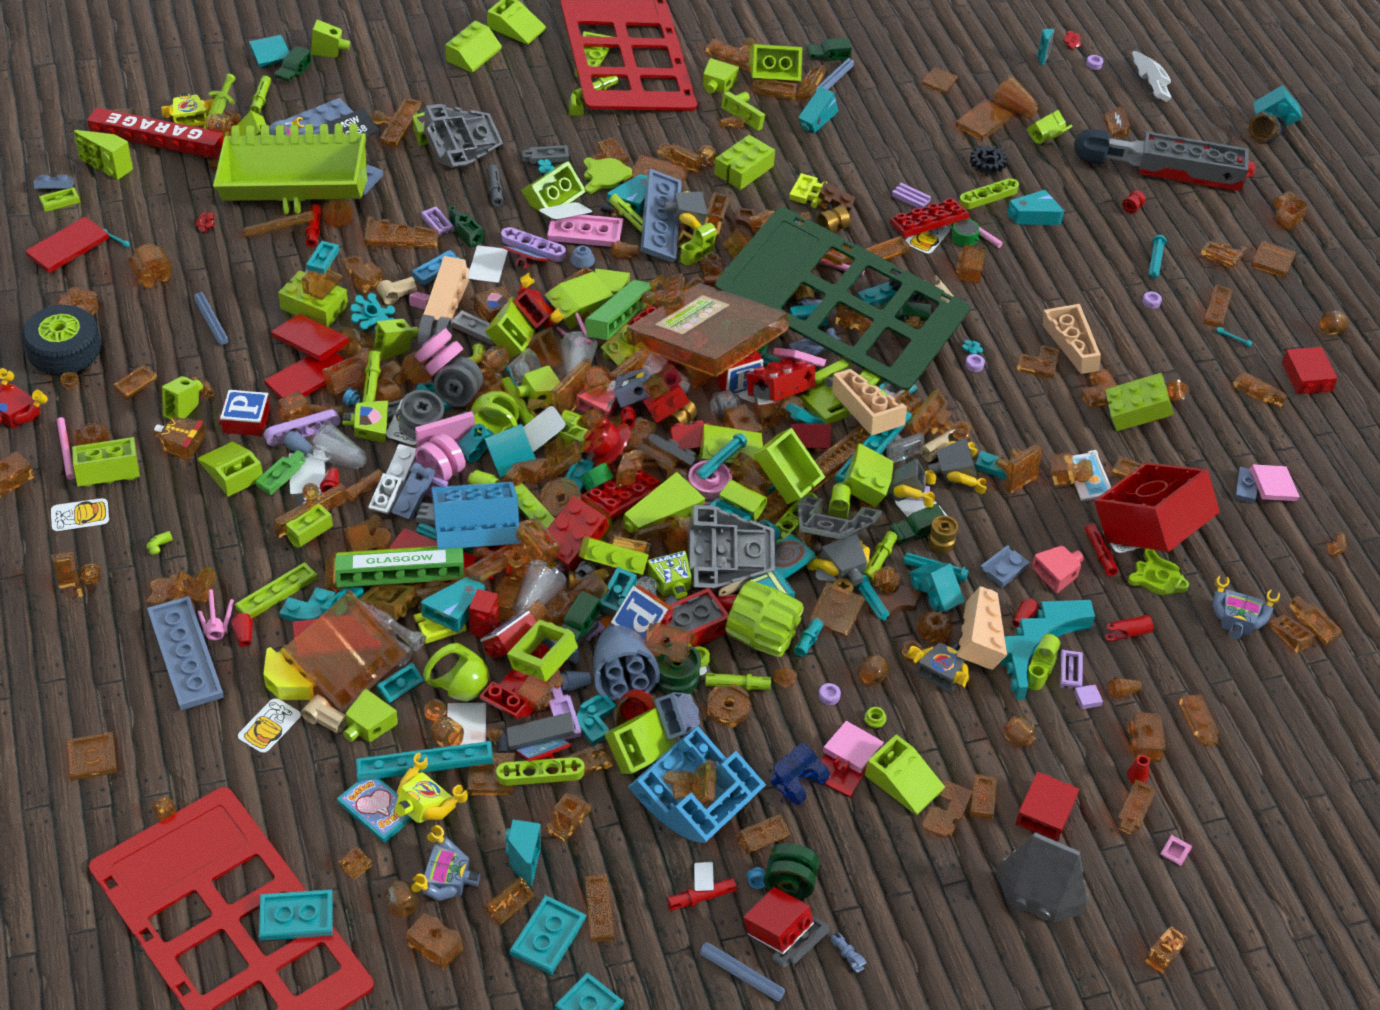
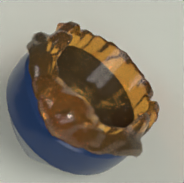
M1263 111L1250 119L1249 136L1255 138L1256 142L1259 143L1273 142L1281 133V124L1275 115L1266 114Z

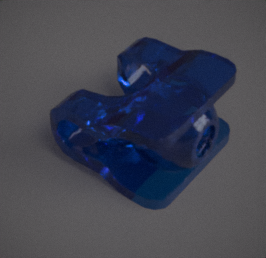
M800 743L774 765V773L770 776V782L792 803L800 805L805 801L807 795L805 789L799 783V779L807 777L813 779L818 784H825L831 776L829 769L818 759L813 750L807 744Z

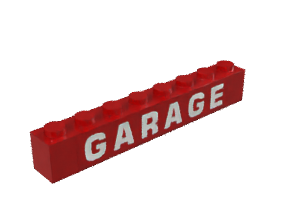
M96 108L87 119L90 132L115 134L129 142L218 159L224 141L223 132Z

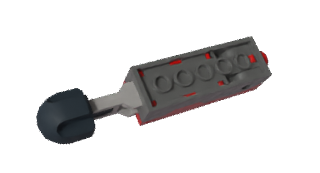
M1086 129L1080 132L1074 141L1075 153L1080 159L1087 162L1102 164L1106 158L1122 160L1134 166H1139L1138 174L1189 182L1214 188H1224L1232 191H1241L1245 179L1252 177L1255 171V163L1248 160V148L1147 131L1144 141L1128 142L1110 139L1109 131Z

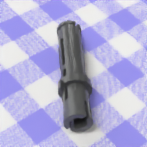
M490 165L488 168L489 193L492 196V204L499 207L504 203L502 196L504 191L500 183L498 166Z
M586 559L579 564L575 571L578 573L575 576L579 580H585L594 574L595 569L601 563Z

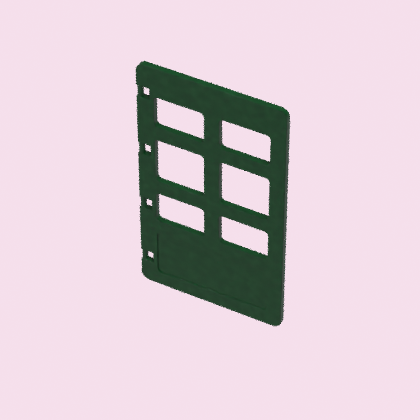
M785 207L778 208L719 276L715 285L716 289L903 391L910 390L967 316L970 309L969 304L945 293L944 290L906 270L903 271L885 259L846 241L845 238L808 219H804ZM798 220L804 224L801 226L794 221ZM843 245H846V246H848V247H850V248H852V249H851L850 251H848V250H846L845 248H843L842 246H843ZM830 249H834L854 260L836 284H831L811 273ZM866 268H870L902 285L882 310L847 292ZM893 270L901 275L898 277L892 274L891 271ZM802 284L825 295V298L805 321L781 309ZM914 293L939 305L921 329H915L895 318ZM941 296H943V297L949 299L950 302L947 303V302L941 300V299H940ZM837 304H842L873 321L853 347L818 329ZM884 330H890L910 341L891 367H887L866 355Z

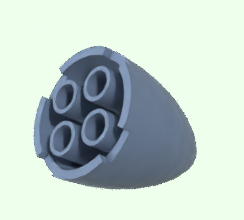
M612 623L604 629L597 641L593 657V675L598 693L601 696L607 695L611 700L617 702L625 693L634 689L643 690L649 694V691L659 682L660 671L655 655L648 643L639 633L625 626H616ZM626 668H627V670H628V672H629V676H630V680H631V683H630L629 686H627V682H626V678H625V674H624V670H623V669H626Z

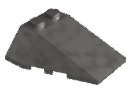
M443 104L425 106L424 133L437 162L451 168L466 166L503 144L489 113L474 110L468 112L461 110L459 107L454 109L448 108Z
M804 495L798 502L799 531L836 539L848 538L859 534L875 523L882 514L881 510L862 507L855 517L849 520L822 514L823 499Z
M693 505L688 526V564L693 588L714 589L774 571V529L755 521L738 517L737 514L725 512L716 506Z
M1038 833L1031 835L1021 844L1019 849L1011 852L1010 856L1007 859L1004 858L1000 863L996 877L1009 903L1019 910L1036 915L1042 920L1055 923L1083 915L1089 900L1088 894L1085 892L1086 881L1082 877L1084 870L1080 851Z

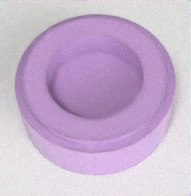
M1091 55L1087 58L1086 65L1090 69L1098 70L1102 68L1103 59L1100 56Z
M1147 292L1143 296L1142 303L1147 308L1155 309L1160 306L1162 298L1156 292Z
M977 354L969 355L966 358L965 367L971 372H980L984 368L985 360Z
M827 683L820 687L818 697L823 704L834 705L840 700L841 691L835 684Z

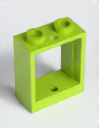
M539 619L507 655L514 670L547 682L578 646L575 635L571 630ZM545 638L557 642L542 659L530 655Z

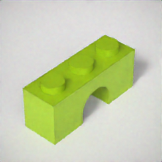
M584 536L578 556L643 575L649 555Z

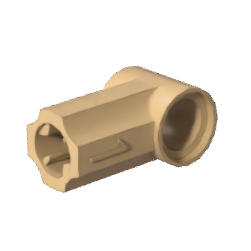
M409 277L393 283L389 280L381 281L377 285V291L384 303L390 305L395 303L401 296L417 292V287L413 277Z
M315 695L301 710V715L306 721L311 724L319 723L336 734L338 732L341 733L346 726L345 714L331 707L329 702L320 695Z

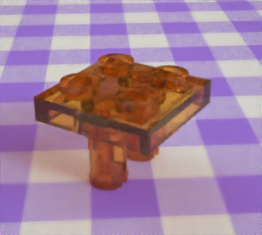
M1037 443L1025 451L1014 447L1009 453V457L1012 459L1008 460L1002 455L995 461V466L1007 473L1005 490L1010 494L1021 489L1025 484L1039 476L1042 447Z

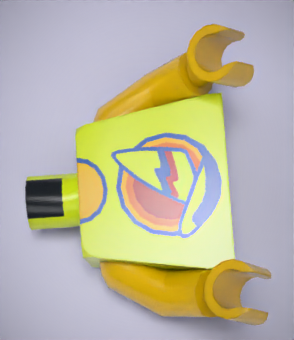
M182 93L180 97L173 99L172 105L161 107L162 117L165 116L167 119H173L174 123L188 126L205 125L207 114L210 112L214 99L203 101L200 100L198 95Z
M417 753L413 759V768H409L400 781L397 789L398 799L395 811L400 817L407 814L418 823L427 820H442L456 807L455 804L457 802L463 803L467 800V791L465 790L460 794L463 790L462 785H456L453 788L454 796L452 797L423 772L418 773L419 770L427 768L428 760L426 757L423 762H418L421 758V753Z

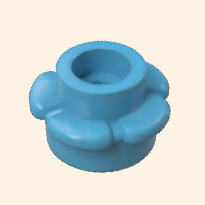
M351 388L348 389L343 396V402L348 407L351 405L356 406L360 400L359 391L357 389L355 391Z
M757 867L748 871L746 877L752 888L762 889L765 887L763 882L765 871L762 868Z

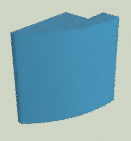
M513 482L431 487L438 549L521 543L518 497Z

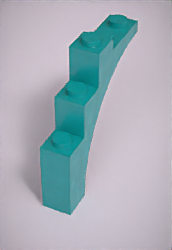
M1091 600L1042 601L1036 618L1021 619L1019 627H1016L1015 636H1004L1007 656L999 664L1000 666H1006L1007 674L1011 675L1010 689L1011 692L1015 693L1016 700H1025L1028 689L1027 667L1043 635L1052 634L1059 637L1070 632L1092 628L1095 614Z

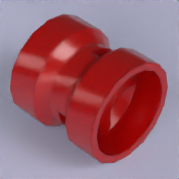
M1138 190L1132 191L1123 200V209L1130 214L1136 213L1145 204V195Z

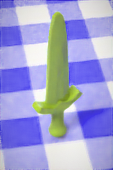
M226 75V82L222 87V91L209 92V96L214 98L204 129L214 130L218 123L217 119L221 117L227 102L229 101L232 105L235 104V101L227 94L231 84L236 80L234 75Z

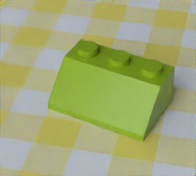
M474 21L445 44L446 61L473 73L500 51L502 46L488 26Z
M753 44L749 47V67L752 78L801 81L802 47Z
M569 161L556 166L521 190L529 205L538 211L543 208L568 204L586 192Z
M703 424L699 462L710 460L733 439L735 434L741 433L747 439L746 446L740 448L723 464L728 468L757 472L761 465L753 454L763 447L762 433Z
M134 437L72 447L73 467L77 486L89 487L97 483H112L116 480H132L140 477Z

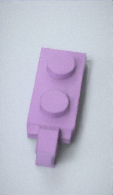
M560 684L551 686L552 698L549 699V708L552 716L571 712L573 717L575 735L563 737L562 739L568 740L581 737V728L571 697L568 694H562Z

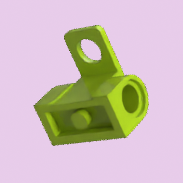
M1059 110L1035 122L1026 130L1035 143L1041 144L1046 140L1054 139L1073 126L1071 124L1066 127L1064 118Z
M730 480L719 494L720 500L750 514L751 520L755 522L767 504V497L748 489L734 480Z
M318 503L304 514H298L286 521L285 527L290 542L299 549L332 528V515Z

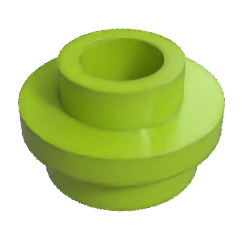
M872 707L865 713L864 720L868 726L880 728L886 723V714L881 708Z

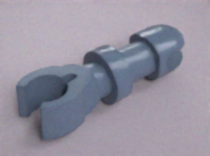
M836 932L835 935L832 934L830 941L836 948L838 947L841 950V955L843 958L848 959L851 968L856 973L864 970L862 965L866 963L865 959L860 954L854 952L853 946L848 945L845 942V938L839 932Z

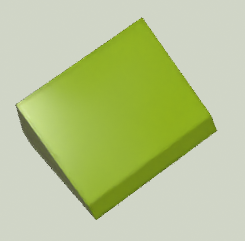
M572 93L569 101V116L584 115V103Z

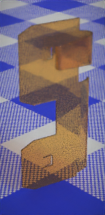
M942 781L945 789L939 795L951 800L947 811L938 807H930L923 826L927 830L946 837L947 835L952 836L955 830L954 818L962 819L973 791L949 781Z

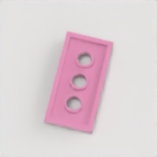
M582 214L561 219L551 218L547 237L549 241L619 248L623 218Z

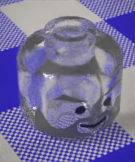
M731 390L714 393L712 399H710L711 411L718 417L735 414L737 406L740 405L738 396L734 395Z

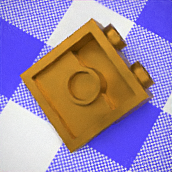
M395 584L374 585L356 601L357 609L366 610L367 612L376 611L377 619L392 622L398 620L399 617H404L410 607L416 606L417 596L415 595L414 586Z

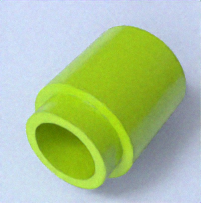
M475 470L473 473H470L467 483L470 485L499 483V479L495 478V475Z

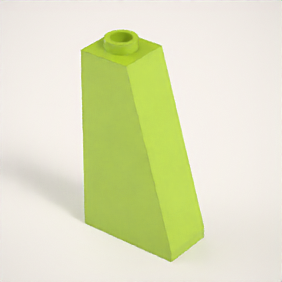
M676 472L624 514L622 524L629 533H633L638 537L691 515L692 506L704 505L705 498Z

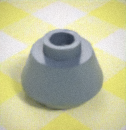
M579 246L574 249L570 262L578 269H587L594 264L595 257L590 248Z

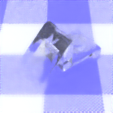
M526 348L508 366L515 383L522 382L525 373L542 368L536 354L530 348Z

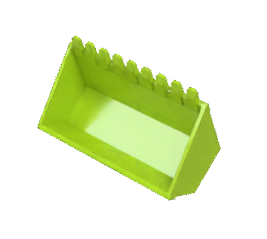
M356 123L349 125L350 134H343L342 124H335V134H328L327 124L320 125V134H314L312 124L305 125V134H299L298 125L293 124L290 126L291 135H284L283 125H276V135L269 134L268 125H262L261 135H255L254 126L248 125L246 127V135L241 136L240 127L235 125L232 126V136L224 137L213 185L222 201H283L285 214H290L289 201H294V211L296 214H300V201H305V199L362 198L367 183L366 133H358Z

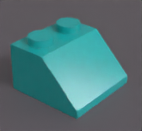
M513 820L511 828H507L505 833V842H507L505 854L509 855V865L527 888H532L541 850V824Z

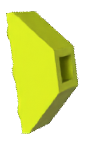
M269 647L266 651L263 673L266 688L279 700H311L314 697L313 682L308 677H303L297 667L293 664L290 665L280 652L276 653Z

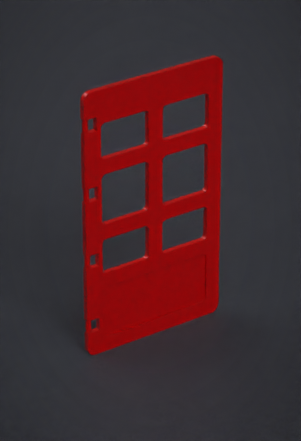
M559 0L584 103L587 108L696 110L697 101L666 0ZM578 24L612 25L616 37L581 36ZM626 25L658 26L661 28L663 38H631L628 36ZM584 47L619 48L624 67L589 66ZM632 48L666 49L672 68L637 67ZM617 76V78H627L630 91L595 90L591 77ZM640 78L675 79L679 92L644 91Z
M221 787L94 858L89 864L91 874L101 886L129 930L138 940L142 949L184 1010H215L258 983L264 986L278 1006L276 1010H343L373 990L374 983L372 977L334 927L333 936L297 938L268 956L261 952L240 923V920L260 908V894L306 891V889L234 793L227 787ZM253 857H259L274 876V879L231 905L227 904L212 882ZM110 879H113L117 884L112 889L105 883ZM197 893L212 916L173 940L163 942L149 922V919L188 895ZM148 930L153 938L146 942L141 934ZM225 932L249 967L205 995H201L176 959L215 934ZM317 946H326L341 969L298 996L292 995L277 974L278 970ZM183 984L190 990L184 996L178 989Z

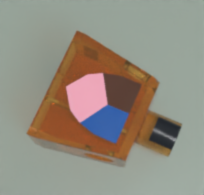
M505 285L474 294V309L486 322L491 323L511 298L508 287Z

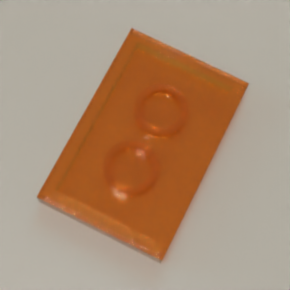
M984 99L958 119L955 126L983 141L1010 120L1012 113Z
M640 155L632 169V176L629 180L640 174L647 176L649 169L679 179L683 184L689 173V167Z
M584 358L551 390L553 407L560 416L564 410L572 412L577 407V394L594 383L590 359Z

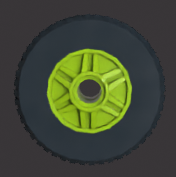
M55 305L44 308L35 313L23 328L22 338L28 360L38 370L48 374L68 375L81 371L92 364L101 350V340L95 318L89 312L77 306Z

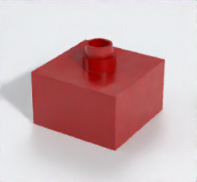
M1149 462L1142 464L1094 500L1108 543L1169 552L1220 513L1208 469Z

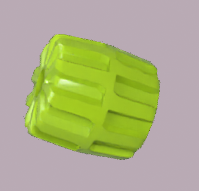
M747 581L733 603L726 623V633L753 649L781 657L790 646L791 639L796 634L795 628L800 623L804 610L803 603L778 589L754 581Z

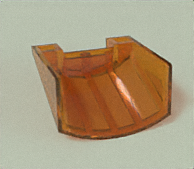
M350 589L315 622L280 650V653L341 713L349 708L365 689L369 690L408 655Z

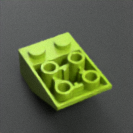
M500 0L487 11V21L490 29L527 45L546 29V26L518 0Z
M81 130L74 131L78 156L83 162L92 165L94 168L117 180L133 170L128 141L115 134Z
M513 296L484 331L509 359L525 350L531 342L536 329L513 302L515 300Z
M233 441L197 458L227 497L255 484V481L263 475L261 463L254 454Z
M657 707L604 733L622 774H632L659 759L677 743L676 737L667 739Z
M897 734L867 762L865 776L916 816L945 789V786L914 747Z

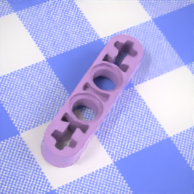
M511 227L504 228L501 232V240L506 245L555 262L563 261L566 257L565 247L558 243ZM527 240V241H530V242H529V243H522L521 241ZM538 246H544V247H546V248H544V249H539V248H537V247H538Z
M327 410L269 427L265 430L264 437L268 445L276 446L284 443L285 437L293 428H297L294 432H299L303 437L336 428L339 426L341 419L337 411ZM316 423L314 426L308 427L309 424Z

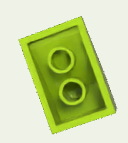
M594 271L560 283L545 294L550 305L555 310L559 308V312L565 315L562 321L570 330L579 324L575 313H578L583 321L614 296Z
M859 443L843 484L850 488V494L876 507L887 494L892 479L894 461Z

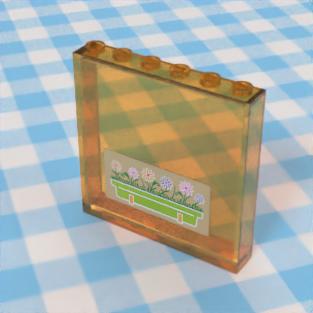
M699 283L627 327L628 344L716 377L787 331L789 326L788 313Z

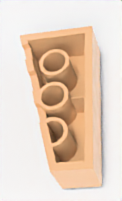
M448 256L443 257L423 315L434 316L436 323L439 317H449L453 320L454 313L469 282V268H467L466 260Z
M1075 304L1044 310L1043 327L1081 374L1099 371L1101 354L1081 305Z
M851 369L833 374L832 393L871 436L905 425L906 405L896 403L895 398L890 395L885 396L881 393L880 388L869 385L868 380Z
M980 586L966 601L963 617L965 622L961 629L963 635L959 641L961 647L957 657L993 670L1007 656L998 593Z

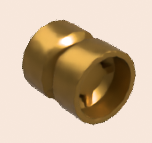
M844 206L832 208L831 211L826 210L817 215V223L834 233L837 230L850 226V216Z
M690 401L689 404L664 418L662 423L667 430L676 423L688 425L697 415V409Z
M944 515L938 516L933 520L928 545L934 552L945 554L953 550L958 532L957 521L952 517Z

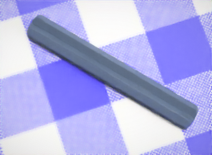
M847 58L814 89V94L820 86L828 90L854 66V60Z
M202 292L195 293L194 300L218 344H227L228 337Z
M706 942L702 946L700 954L776 1001H780L784 996L785 989L712 944Z

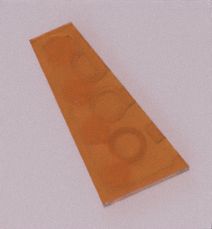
M367 217L364 239L366 246L438 248L439 230L421 226L412 228L407 226L406 223L400 222L397 225L390 223V220L382 219L377 221L374 220V217Z

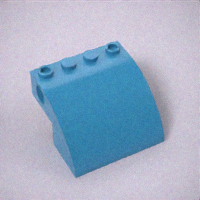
M697 726L690 733L688 732L631 783L628 788L669 829L689 840L705 843L766 784L737 751L726 758Z

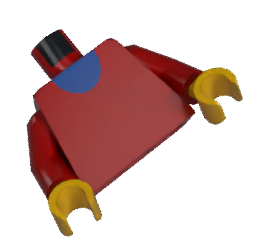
M529 273L520 278L521 284L517 292L518 297L513 302L537 329L543 324L545 328L549 329L556 323H559L565 315L559 312V308L555 310L539 291L529 289V286L535 282L534 279L530 278Z
M1 368L0 424L4 423L10 428H16L22 424L32 422L40 414L39 409L41 407L39 405L47 402V396L42 391L35 390L31 397L12 383L7 385V382L14 379V374Z

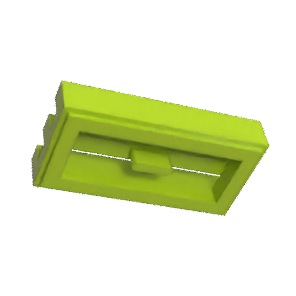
M74 187L39 196L40 203L45 212L80 203V198Z

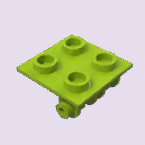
M627 324L600 347L603 350V358L606 360L612 359L624 373L632 371L652 352Z

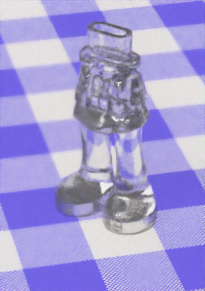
M362 601L352 612L367 633H371L373 638L379 639L395 653L394 661L399 667H403L410 660L412 650L416 652L426 641V635L421 632L408 630L392 619V616L387 615L386 611L374 608L372 604L368 605ZM390 629L401 637L408 646L391 636L387 630Z

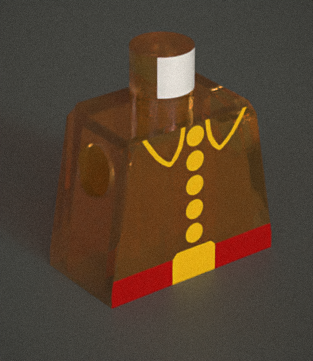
M173 417L167 426L156 425L154 436L160 437L163 450L190 461L205 438L206 431L204 421Z

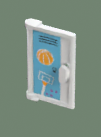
M1097 450L1088 451L1086 454L1064 457L1081 501L1096 499L1111 488Z

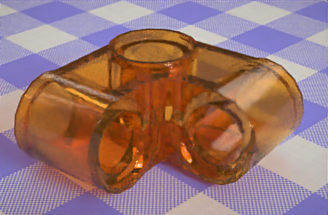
M1287 191L1273 200L1274 206L1278 210L1274 218L1286 229L1289 230L1303 221L1308 205L1291 191Z
M393 360L379 367L381 372L377 379L376 395L380 401H388V403L402 397L398 386L405 383L408 379L407 372L397 361Z
M538 598L526 611H530L536 622L540 619L562 627L565 615L571 605L565 598H560L546 609Z

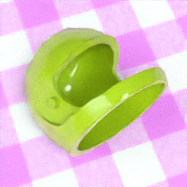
M490 391L482 394L475 400L470 410L474 415L475 425L482 424L486 429L493 431L494 434L517 426L519 407L515 399L503 391Z
M453 643L441 648L430 658L425 666L423 678L430 686L441 687L447 690L449 697L456 700L469 701L479 697L486 689L490 674L487 665L478 655L459 643ZM449 653L460 655L456 665L447 674L437 679L430 678L432 668L442 657Z

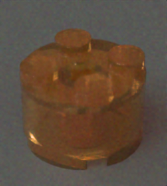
M154 243L144 244L134 250L135 254L133 257H129L128 264L145 288H150L159 281H168L172 277V263L160 245L155 246Z

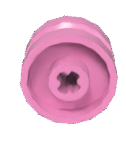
M446 328L437 336L436 334L432 336L414 354L419 362H424L430 356L432 357V360L425 367L431 376L464 349L458 341H454L448 347L444 345L452 338V334Z
M438 433L430 438L429 442L423 443L415 450L417 463L422 464L424 468L434 469V475L445 481H448L452 475L458 474L465 468V458L460 447L447 434Z
M709 460L700 461L690 469L688 483L705 498L704 505H710L716 498L720 499L719 494L726 484L732 480L731 470L725 464H722L705 480L699 479L696 472Z

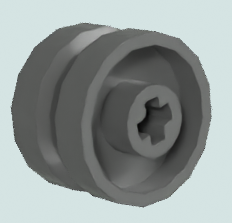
M423 315L418 333V351L426 341L435 334L437 336L445 328L452 334L451 318L439 317L436 323L434 316ZM451 339L444 344L446 347L451 344Z
M464 357L452 358L443 366L434 379L436 394L447 405L461 407L470 403L483 384L481 369L475 362Z
M415 390L406 394L402 399L400 407L399 426L401 431L407 437L416 440L415 427L443 420L444 405L438 395L427 390Z

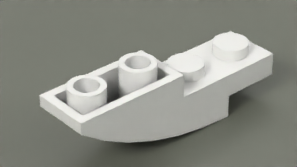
M1133 51L1134 63L1139 69L1138 73L1141 78L1149 81L1154 89V96L1165 102L1170 100L1171 96L1167 85L1171 83V80L1166 71L1156 61L1140 52Z
M398 445L386 474L383 473L368 507L370 510L389 514L393 509L416 461V448Z

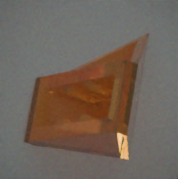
M552 327L534 334L519 360L520 362L539 367L550 366L551 369L567 362Z

